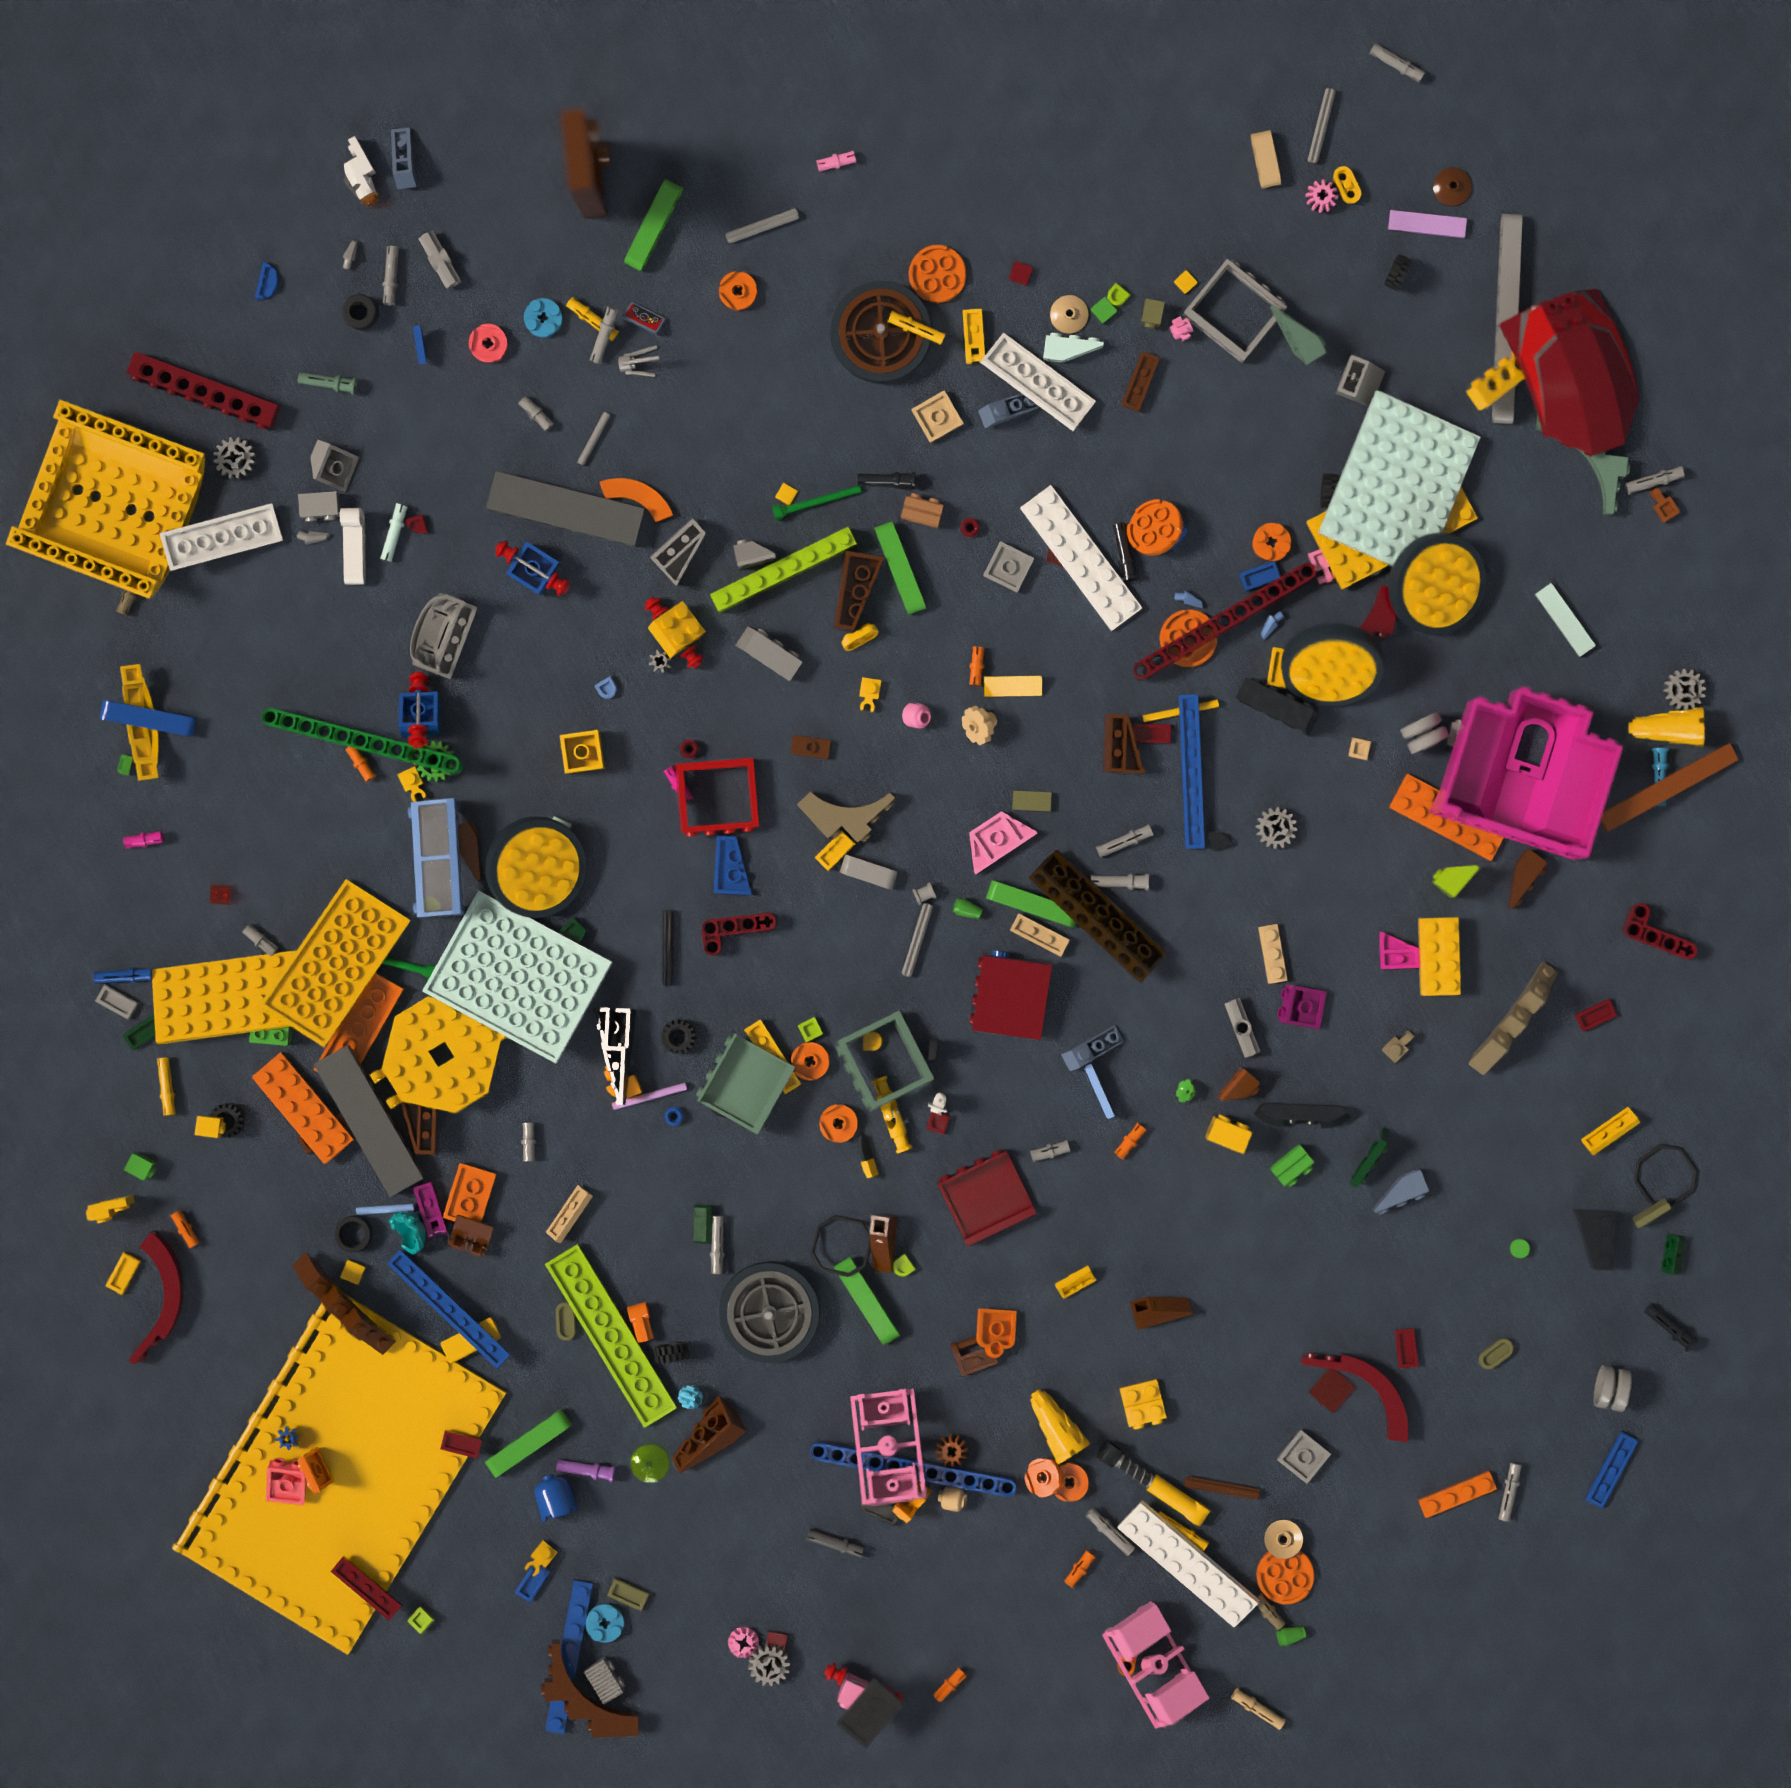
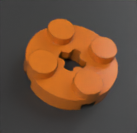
M744 272L728 273L720 282V299L726 307L735 311L749 308L757 296V287L754 279ZM735 286L737 288L742 287V295H734L735 290L733 288Z
M1264 524L1254 534L1252 541L1253 550L1263 560L1269 562L1281 560L1290 550V534L1281 524ZM1269 537L1277 540L1273 548L1271 545L1267 546L1266 544L1269 541Z
M806 1042L794 1050L791 1056V1065L795 1067L794 1072L801 1079L815 1080L826 1073L829 1067V1055L820 1044ZM813 1056V1060L816 1063L815 1065L811 1064L809 1067L807 1066L805 1058Z
M834 1104L824 1110L819 1126L826 1139L842 1143L854 1136L857 1130L858 1119L851 1108L844 1104ZM836 1118L839 1120L843 1119L842 1128L834 1127L833 1124Z
M1039 1458L1029 1464L1028 1472L1025 1473V1483L1030 1492L1035 1493L1039 1497H1049L1062 1488V1472L1054 1459ZM1043 1472L1047 1476L1046 1482L1040 1479L1043 1476Z
M1071 1462L1059 1465L1062 1472L1063 1486L1054 1495L1062 1501H1077L1081 1499L1088 1490L1089 1481L1086 1471L1078 1464ZM1072 1477L1074 1479V1486L1069 1485L1066 1487L1065 1479Z

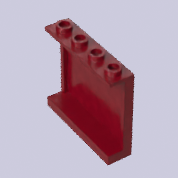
M983 952V957H979L977 966L978 969H981L980 976H976L974 986L978 987L977 995L973 994L972 1000L975 1012L970 1014L969 1024L973 1025L972 1030L1041 1040L1052 962L1044 961V963L991 956Z
M998 1149L992 1152V1157L986 1160L982 1157L974 1161L975 1165L969 1168L965 1165L957 1169V1174L952 1176L946 1174L939 1178L940 1182L937 1185L967 1247L1037 1214L1007 1150L1002 1151V1149Z

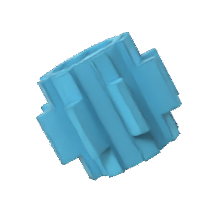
M693 1385L682 1387L678 1396L682 1407L687 1409L699 1407L703 1398L699 1387Z

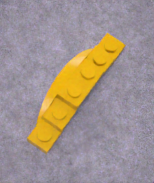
M141 665L121 666L124 704L154 709L146 681L142 677ZM126 724L129 744H131L133 760L136 764L138 781L159 778L157 771L158 730Z

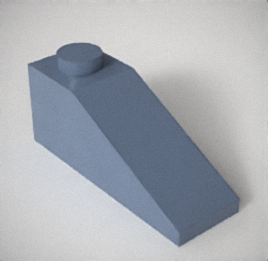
M410 127L391 130L392 165L397 189L416 187Z

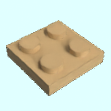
M945 390L911 409L930 443L964 424Z

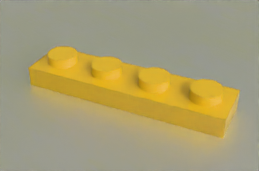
M761 1019L744 1029L754 1045L787 1062ZM794 1071L783 1089L784 1094L801 1085Z

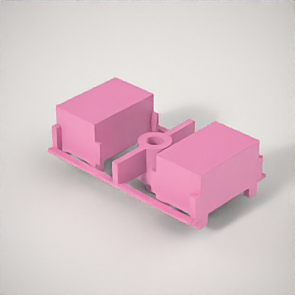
M914 1389L850 1396L863 1505L876 1506L917 1501L926 1497ZM910 1395L916 1441L897 1443L893 1437L885 1436L880 1439L878 1446L860 1448L855 1401H859L862 1431L865 1432V1429L901 1424L911 1426L907 1396ZM917 1447L922 1493L919 1494L916 1468L915 1463H913V1466L908 1468L869 1472V1469H867L870 1500H866L861 1453L880 1451L884 1457L891 1458L897 1454L898 1449Z
M1150 1601L1146 1605L1139 1607L1136 1612L1114 1627L1107 1629L1102 1636L1153 1726L1157 1729L1158 1727H1165L1166 1725L1176 1723L1207 1701L1209 1697L1195 1672H1191L1180 1653L1184 1650V1647L1176 1646L1169 1633L1171 1630L1157 1605ZM1166 1636L1173 1649L1164 1655L1145 1656L1141 1661L1142 1670L1131 1677L1120 1658L1131 1661L1133 1660L1132 1657H1135ZM1108 1637H1112L1119 1651L1116 1652ZM1177 1655L1185 1669H1180L1181 1672L1175 1675V1678L1154 1693H1146L1145 1697L1142 1698L1135 1683L1147 1675L1165 1673L1168 1669V1660ZM1146 1704H1150L1155 1715L1157 1716L1156 1719H1154L1152 1713L1150 1712Z

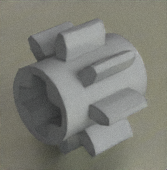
M656 650L657 655H650L653 660L649 663V666H655L654 672L661 669V672L664 673V668H671L668 665V661H671L672 658H666L667 653L665 651L663 654H660L659 650ZM662 657H664V658H663V661L665 662V664H664V665H661V664H660L659 667H658V666H657L658 663L656 662V659H657V658L661 659Z

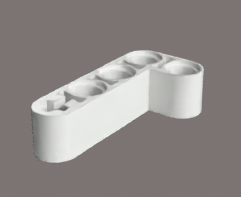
M341 508L340 523L343 526L345 585H363L366 581L364 510L361 508Z

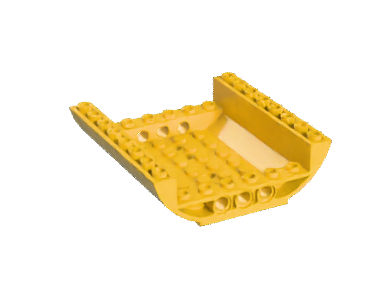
M59 400L53 418L58 420L19 527L12 526L6 545L150 599L159 590L170 571L159 533L188 526L199 498L205 468V455ZM76 485H82V494L75 495L74 487ZM95 491H99L101 494V499L98 502H94L91 498ZM130 505H135L137 508L134 515L127 513V508ZM151 511L155 515L154 520L147 522L145 514Z

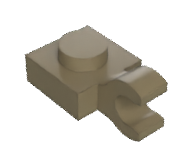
M1408 1030L1399 1040L1394 1036L1381 1050L1396 1063L1409 1050L1405 1045L1415 1036Z

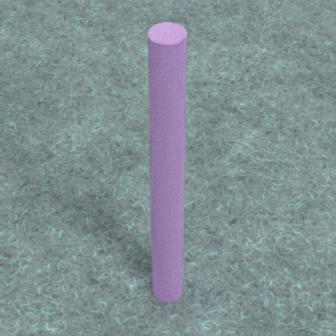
M681 1083L627 1098L626 1105H616V1102H613L612 1107L613 1110L685 1091L687 1090L686 1083Z

